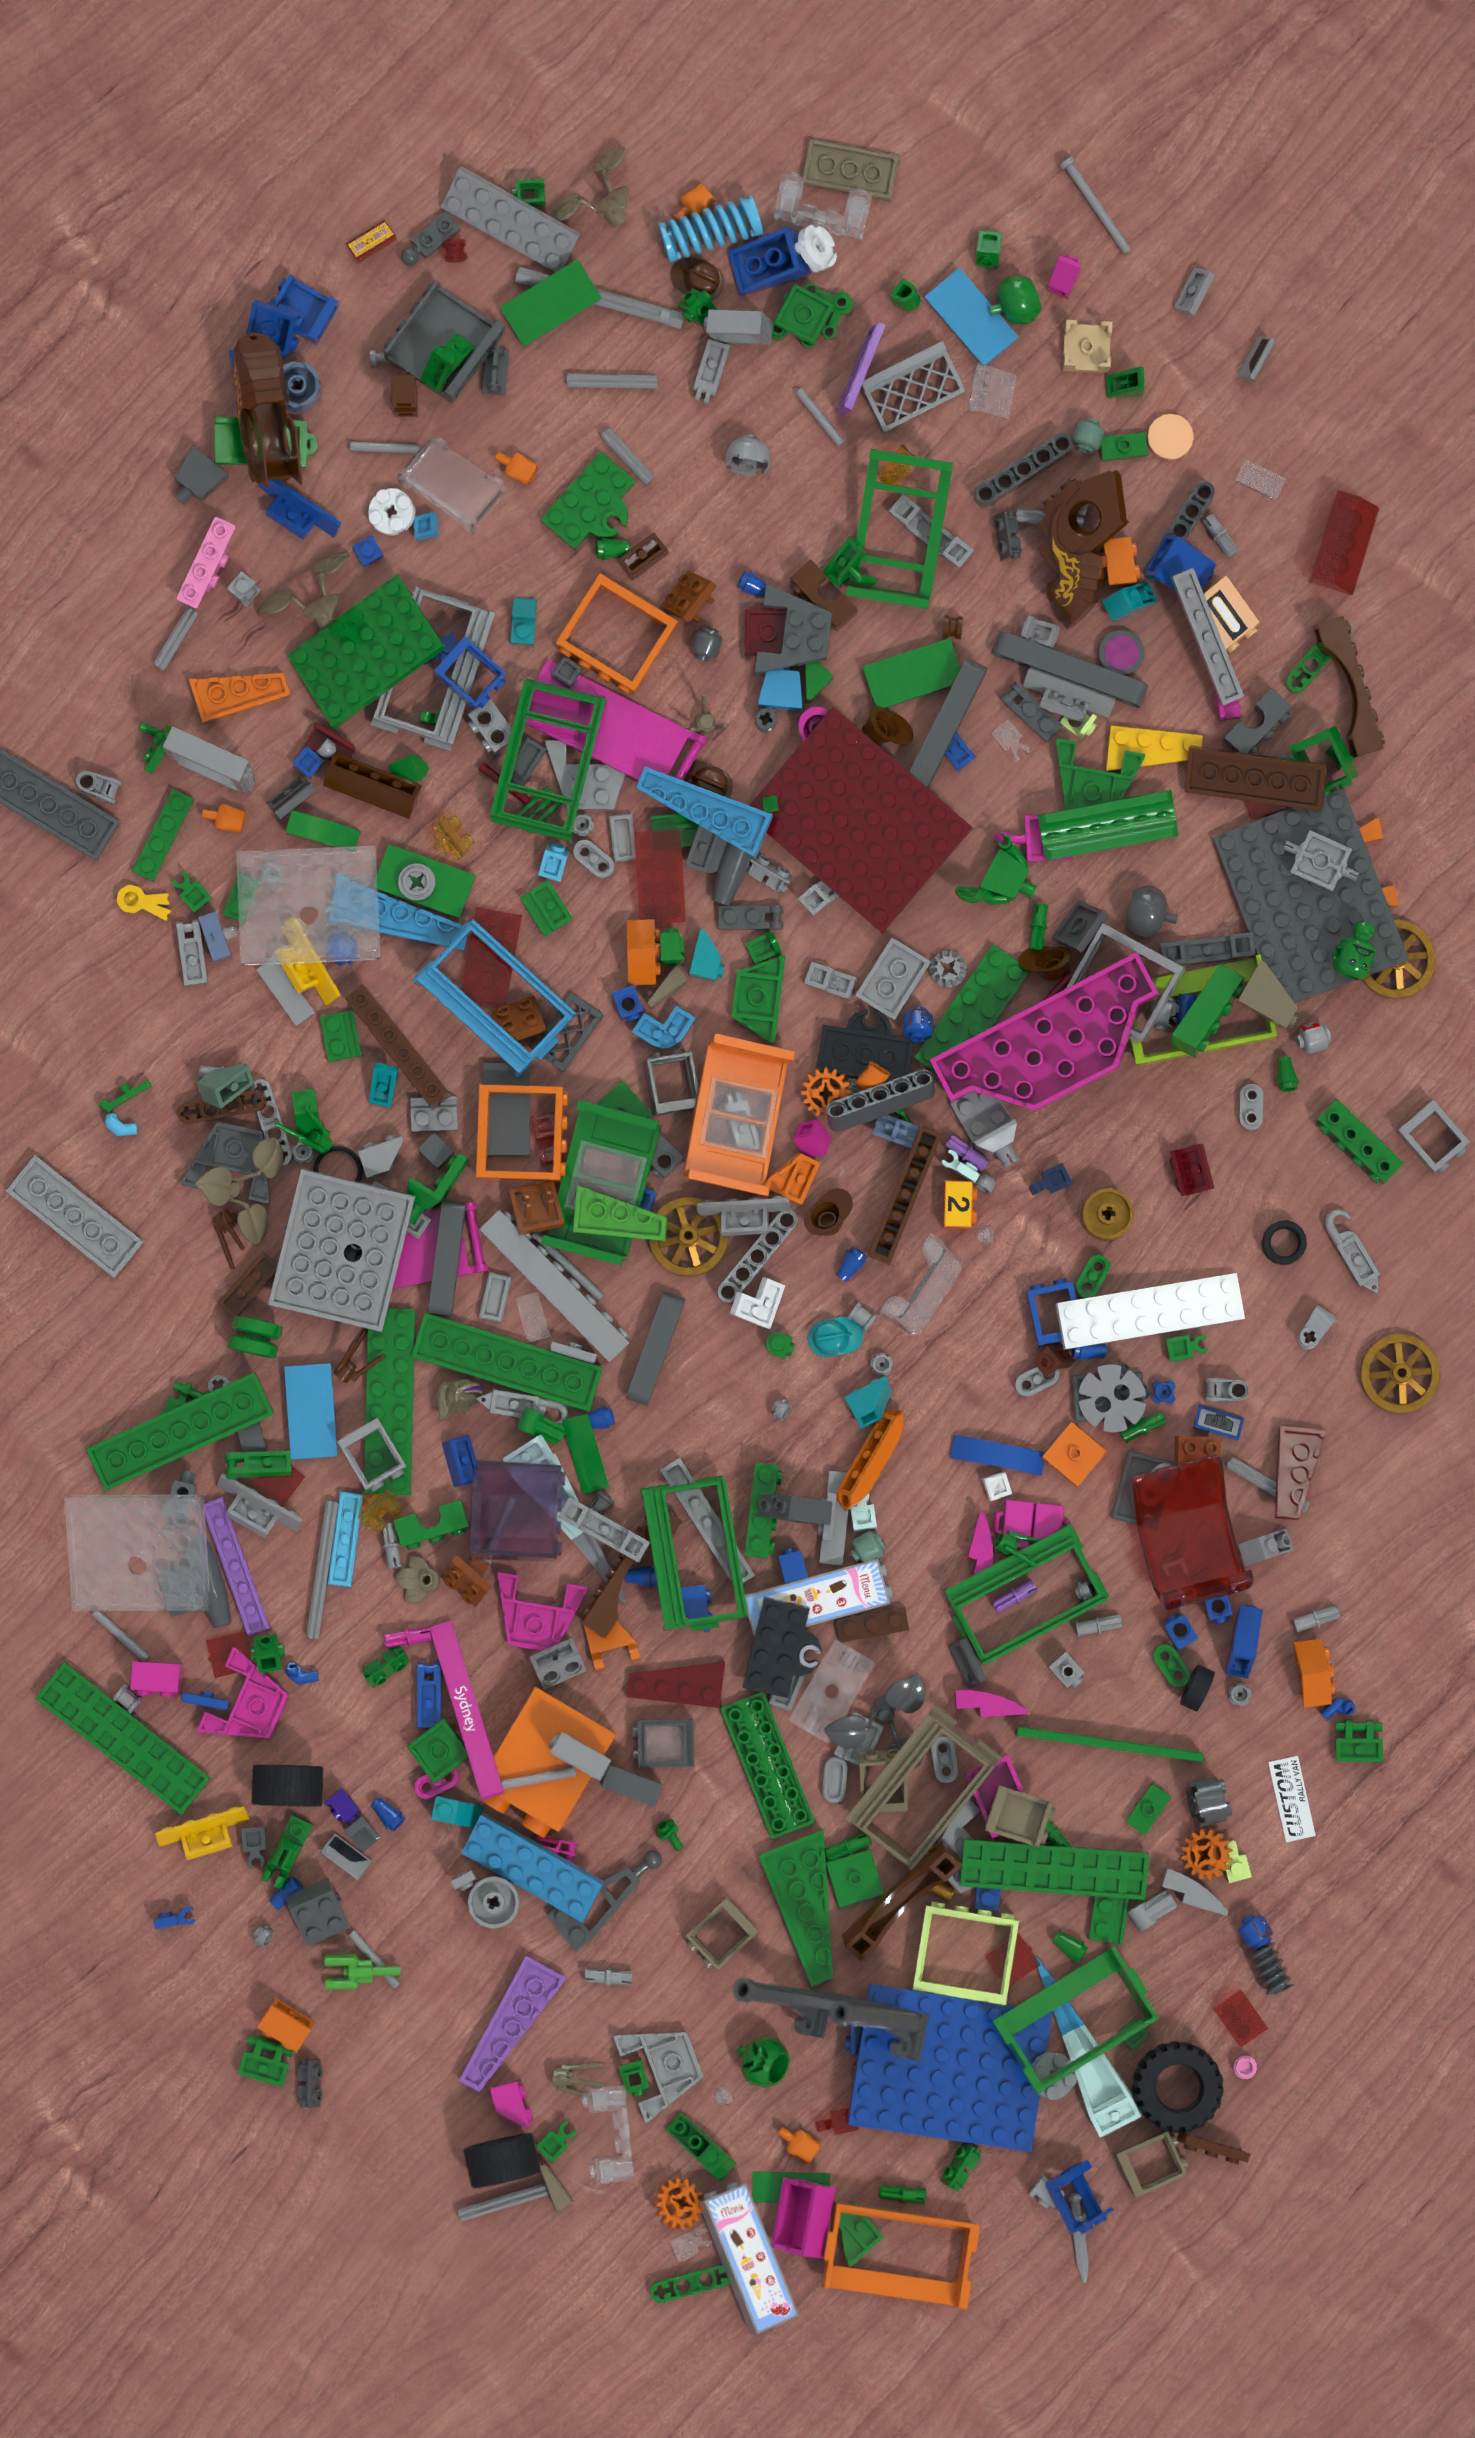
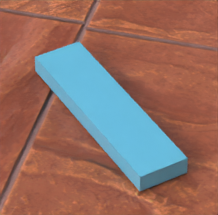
M340 1491L328 1584L352 1586L363 1494Z

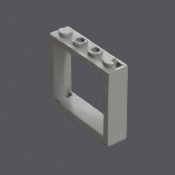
M172 726L163 745V749L171 762L245 796L248 791L251 792L257 779H255V773L248 760Z
M1102 923L1066 989L1082 981L1106 936L1174 973L1142 1031L1140 1032L1132 1027L1129 1039L1138 1043L1139 1039L1145 1042L1182 977L1185 968Z

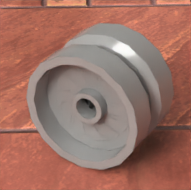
M486 1877L477 1882L470 1891L468 1899L469 1912L474 1920L484 1927L492 1929L503 1927L510 1923L519 1911V1892L512 1882L503 1877ZM496 1897L498 1899L499 1904L497 1906H492L490 1904V1899Z

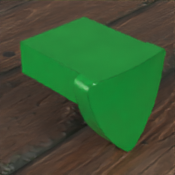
M410 754L405 759L389 764L390 773L412 782H418L426 776L429 766L421 758Z
M770 930L745 943L755 965L775 955L777 957L781 955L778 940Z

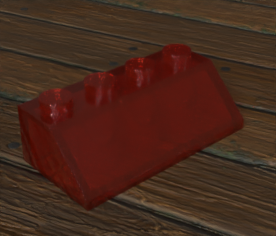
M1337 490L1310 575V583L1353 595L1379 507L1360 496Z

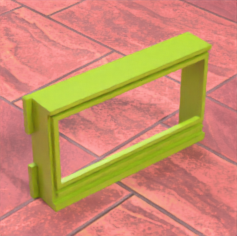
M1256 955L1252 959L1222 965L1243 976V983L1249 982L1261 961V955ZM1219 965L1184 972L1170 997L1202 991ZM1173 974L1151 978L1160 994L1159 996L1163 994ZM1135 1018L1133 1028L1139 1031L1137 1019ZM1266 1020L1267 1031L1209 1042L1203 1053L1275 1039L1277 1037L1276 1027L1273 1023ZM1139 1039L1138 1043L1131 1040L1135 1062L1139 1066L1190 1056L1178 1048L1144 1055L1141 1040Z

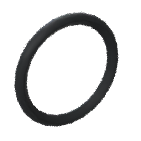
M331 1147L325 1154H319L314 1163L313 1171L318 1172L319 1163L325 1155L333 1151H343L351 1155L356 1161L358 1172L355 1181L360 1182L362 1177V1164L359 1157L346 1147Z

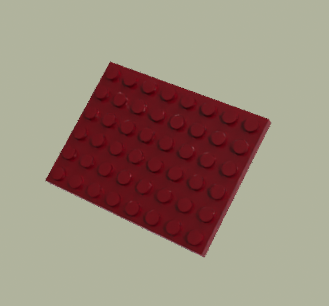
M835 707L827 713L749 805L764 811L763 797L777 795L780 811L770 813L773 815L767 834L881 933L885 932L973 829L970 824Z

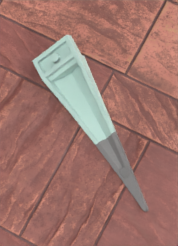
M539 1435L504 1457L503 1461L514 1479L559 1525L606 1582L608 1578L605 1576L611 1566L598 1540L558 1518L569 1497L576 1501L578 1499L556 1454L552 1453L543 1436ZM620 1588L618 1598L621 1602L626 1603L627 1599Z

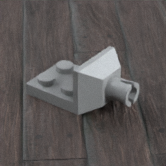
M972 1092L950 1104L975 1149L991 1155L995 1153L1004 1169L1011 1165L1007 1155L1012 1164L1020 1160L1012 1148L1017 1122L1015 1119L1012 1120L1002 1100Z

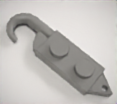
M1333 1210L1325 1219V1227L1359 1287L1362 1285L1377 1294L1378 1275L1380 1273L1357 1234L1351 1231L1339 1234L1333 1224L1334 1218L1337 1216H1344L1347 1220H1350L1351 1216L1344 1210Z
M492 1389V1392L476 1397L479 1402L489 1409V1413L521 1418L525 1407L531 1408L543 1415L547 1407L560 1411L561 1418L555 1423L562 1426V1420L568 1418L566 1405L538 1396Z

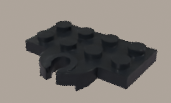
M863 1009L849 1019L846 1028L823 1025L816 1068L821 1072H824L825 1066H828L829 1072L837 1068V1075L844 1073L845 1076L858 1078L869 1062H874L890 1073L889 1078L886 1080L888 1082L909 1074L914 1042L909 1038L892 1036V1026L889 1019L878 1010L875 1014L877 1024L874 1027H867L864 1023V1018L868 1015V1009Z
M769 1597L763 1598L742 1688L788 1698L793 1676L807 1675L819 1666L820 1661L817 1659L811 1661L804 1659V1653L809 1649L816 1651L817 1654H822L818 1638L812 1632L805 1630L810 1611L809 1606Z

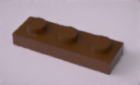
M263 1251L217 1304L232 1317L239 1316L275 1275L278 1263Z
M905 1607L836 1620L840 1643L909 1630Z
M1179 2132L1176 2140L1184 2144V2149L1197 2152L1198 2148L1205 2150V2155L1218 2158L1220 2154L1226 2156L1225 2161L1239 2165L1240 2161L1247 2163L1249 2161L1250 2153L1183 2132Z

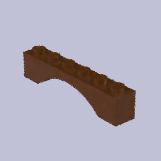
M1341 616L1312 626L1319 649L1327 653L1339 665L1350 686L1353 714L1346 738L1351 754L1356 758L1384 749V735L1382 731H1378L1376 724L1378 716L1376 710L1371 708L1369 701L1371 700V693L1369 688L1365 687L1362 679L1365 676L1361 664L1358 665L1356 659L1358 655L1357 647L1350 640L1351 628L1349 622Z
M668 1511L673 1537L683 1521ZM645 1515L644 1519L646 1522L642 1528L638 1526L634 1533L650 1542ZM649 1544L646 1551L651 1549V1544ZM621 1552L618 1556L621 1560L616 1567L614 1565L611 1566L605 1576L608 1578L603 1586L599 1585L592 1595L595 1599L590 1606L587 1604L579 1615L582 1617L580 1623L602 1638L607 1637L618 1620L619 1591L624 1577L635 1562V1560Z
M942 1840L842 1934L845 1947L862 1961L879 1945L889 1928L911 1904L932 1888L946 1882L962 1867L959 1855Z

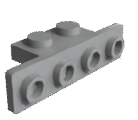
M1029 667L1023 683V687L1044 694L1039 707L1082 723L1087 710L1108 718L1116 700L1113 696L1034 667Z
M774 1196L771 1199L752 1197L741 1201L730 1198L723 1202L704 1200L702 1203H697L696 1208L700 1216L721 1215L722 1236L769 1234V1212L790 1211L791 1203L789 1198L784 1196Z
M829 1472L826 1498L822 1497V1500L833 1502L830 1525L819 1524L818 1535H822L821 1564L839 1566L843 1564L848 1510L844 1511L837 1501L836 1491L847 1472Z
M223 1473L220 1476L217 1487L236 1497L225 1516L265 1539L276 1522L298 1532L303 1519L297 1513L282 1508L276 1501L263 1497L257 1490L244 1486L237 1479H227Z

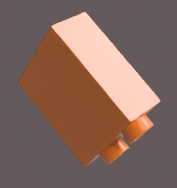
M535 1687L495 1754L494 1760L500 1780L571 1768L574 1766L550 1753L552 1748L549 1745L555 1734L560 1736L564 1732L603 1755L606 1754L617 1734ZM575 1767V1777L504 1789L503 1794L480 1800L502 1814H505L510 1804L527 1813L521 1825L545 1838L550 1828L560 1832L592 1776Z

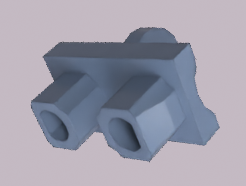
M885 1115L877 1119L872 1135L912 1148L919 1126Z

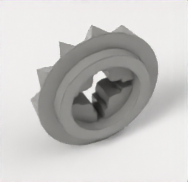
M423 864L408 865L399 875V889L405 897L413 901L424 900L434 890V874L431 869ZM424 875L421 880L424 889L416 886L410 890L413 882L409 876L417 879Z
M951 950L941 951L931 961L930 975L934 982L942 987H955L966 976V962L956 952ZM954 961L952 969L955 971V974L947 973V975L945 974L942 977L944 967H942L941 963L949 965Z

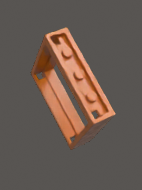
M599 573L558 638L556 647L559 648L558 652L562 653L563 656L565 655L568 658L572 656L579 660L577 664L584 669L589 670L592 668L597 671V676L605 682L611 680L618 684L616 688L626 694L631 692L635 695L676 630L678 621ZM600 588L665 627L664 632L633 681H630L567 642V639Z
M479 1084L477 1179L561 1182V1177L565 1176L566 1162H562V1153L567 1152V1139H563V1130H567L568 1116H564V1107H568V1093H564L565 1089L563 1087ZM490 1093L556 1095L553 1172L487 1171Z

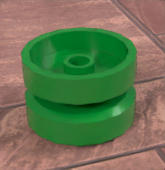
M233 1316L231 1328L234 1331L244 1333V1336H229L226 1348L276 1359L279 1347L265 1340L266 1338L273 1340L281 1339L283 1326L254 1317Z

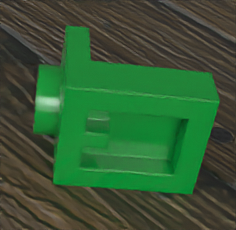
M979 230L976 266L998 268L1002 239L1001 232Z

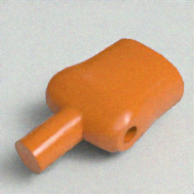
M699 183L694 189L681 197L680 202L683 208L673 216L677 221H679L680 216L691 215L693 212H697L701 216L702 211L716 200L706 187Z
M498 451L494 460L505 465L504 474L526 486L530 484L539 467L538 464L530 461L518 452L508 457Z
M221 804L217 811L203 809L202 818L215 820L214 825L217 830L242 834L246 810Z
M869 1062L866 1069L856 1080V1085L861 1088L859 1092L885 1083L890 1073L880 1065Z
M782 2126L778 2132L779 2136L788 2141L786 2146L787 2152L800 2158L807 2164L811 2162L822 2143L815 2140L803 2129H799L793 2134Z

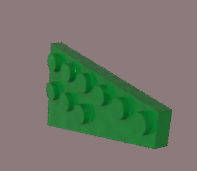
M824 1829L759 1855L811 1987L833 1978Z

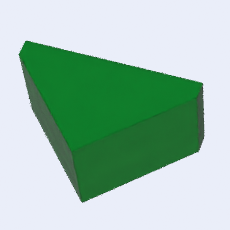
M1140 366L1106 375L1107 398L1143 397L1145 391L1144 367Z
M819 662L805 664L806 703H812L834 677Z

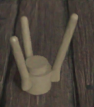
M703 693V714L698 718L697 727H691L690 731L695 733L701 731L708 734L713 730L718 731L726 728L727 723L716 724L713 715L708 713L707 697Z
M562 2064L561 2068L555 2067L552 2086L558 2087V2090L567 2091L582 2098L593 2100V2096L568 2086H572V2083L603 2088L604 2084L573 2078L574 2072L569 2071L602 2068L604 2064Z

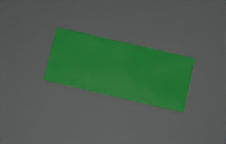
M588 1413L562 1420L582 1493L586 1494L608 1488V1480Z
M753 2172L752 2199L753 2202L779 2203L783 2177L804 2179L830 2186V2173Z

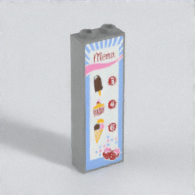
M875 1559L745 1595L753 1636L755 1635L764 1597L809 1606L810 1611L806 1627L891 1604L889 1599L893 1598L890 1585H885L883 1577L887 1576L884 1562L879 1563V1560Z
M735 2181L725 2185V2190L720 2193L714 2190L704 2194V2199L699 2201L698 2204L750 2334H758L797 2317L799 2314L747 2184H738Z

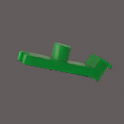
M147 1080L131 1089L127 1082L119 1087L123 1094L122 1096L110 1103L103 1098L98 1107L111 1113L118 1106L152 1087V1084Z

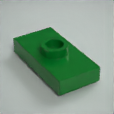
M1146 432L1103 437L1100 446L1102 461L1148 456Z
M1151 1784L1125 1822L1143 1835H1146L1171 1799V1796L1154 1784Z

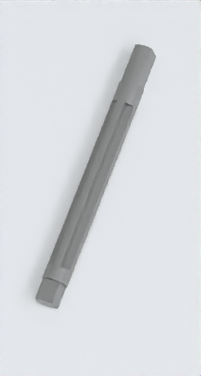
M519 267L515 282L533 287L551 275ZM597 289L602 299L594 303L596 305L681 329L684 317L681 315V312Z

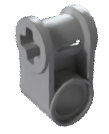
M82 771L76 778L77 787L80 792L115 805L116 801L114 799L119 786H122L121 781L90 771ZM84 777L93 779V785L90 788L81 786V780Z
M1317 1305L1297 1337L1299 1346L1305 1350L1313 1349L1320 1342L1324 1334L1328 1332L1337 1317L1320 1305ZM1312 1334L1313 1341L1306 1343L1304 1335Z
M1205 1378L1207 1397L1204 1398V1402H1241L1249 1394V1386L1242 1380ZM1214 1385H1216V1395H1214ZM1235 1385L1243 1386L1245 1389L1244 1396L1235 1397L1232 1393V1387Z

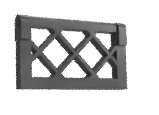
M571 992L564 1003L570 1006L573 1002L579 1007V1012L575 1016L580 1015L582 1028L568 1031V1026H566V1031L561 1032L559 1035H567L569 1047L560 1049L553 1047L543 1057L562 1072L566 1070L597 1024L604 1017L601 1012ZM559 1011L555 1013L546 1026L547 1031L540 1034L539 1038L530 1048L531 1050L548 1035L561 1018L565 1017ZM590 1014L595 1018L588 1027L584 1028L582 1015ZM583 1031V1035L575 1046L571 1047L569 1033ZM569 1050L570 1053L563 1063L556 1059L555 1052Z

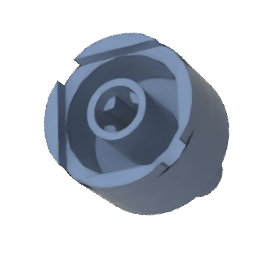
M290 362L285 364L283 369L289 402L286 409L294 413L306 412L312 409L318 403L322 394L321 382L316 370L307 363ZM295 384H297V385H299V386L301 385V386H302V389H301V390H298V389L295 390V389H294V385H295Z

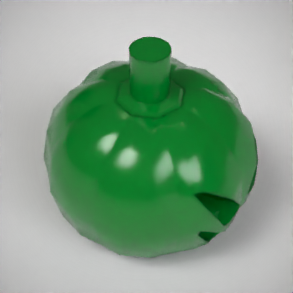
M1020 274L1008 276L1001 281L997 288L998 303L988 307L991 316L1002 312L1007 321L1019 325H1027L1035 321V318L1039 316L1042 309L1034 283L1029 277Z
M762 2036L755 2038L747 2047L740 2045L737 2049V2054L742 2056L741 2072L745 2080L751 2085L768 2088L778 2084L786 2075L790 2059L786 2046L780 2040Z

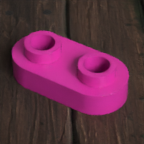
M455 1768L450 1772L452 1774L450 1781H445L442 1778L436 1784L431 1781L427 1774L423 1775L415 1783L416 1794L422 1799H431L453 1788L459 1781L458 1770ZM426 1783L431 1785L429 1792L423 1791V1785Z

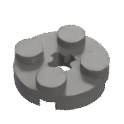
M1045 2052L1034 2060L1031 2067H1033L1041 2081L1051 2075V2070L1056 2072L1071 2061L1061 2053ZM1075 2072L1067 2075L1037 2095L1050 2100L1064 2097L1077 2082Z

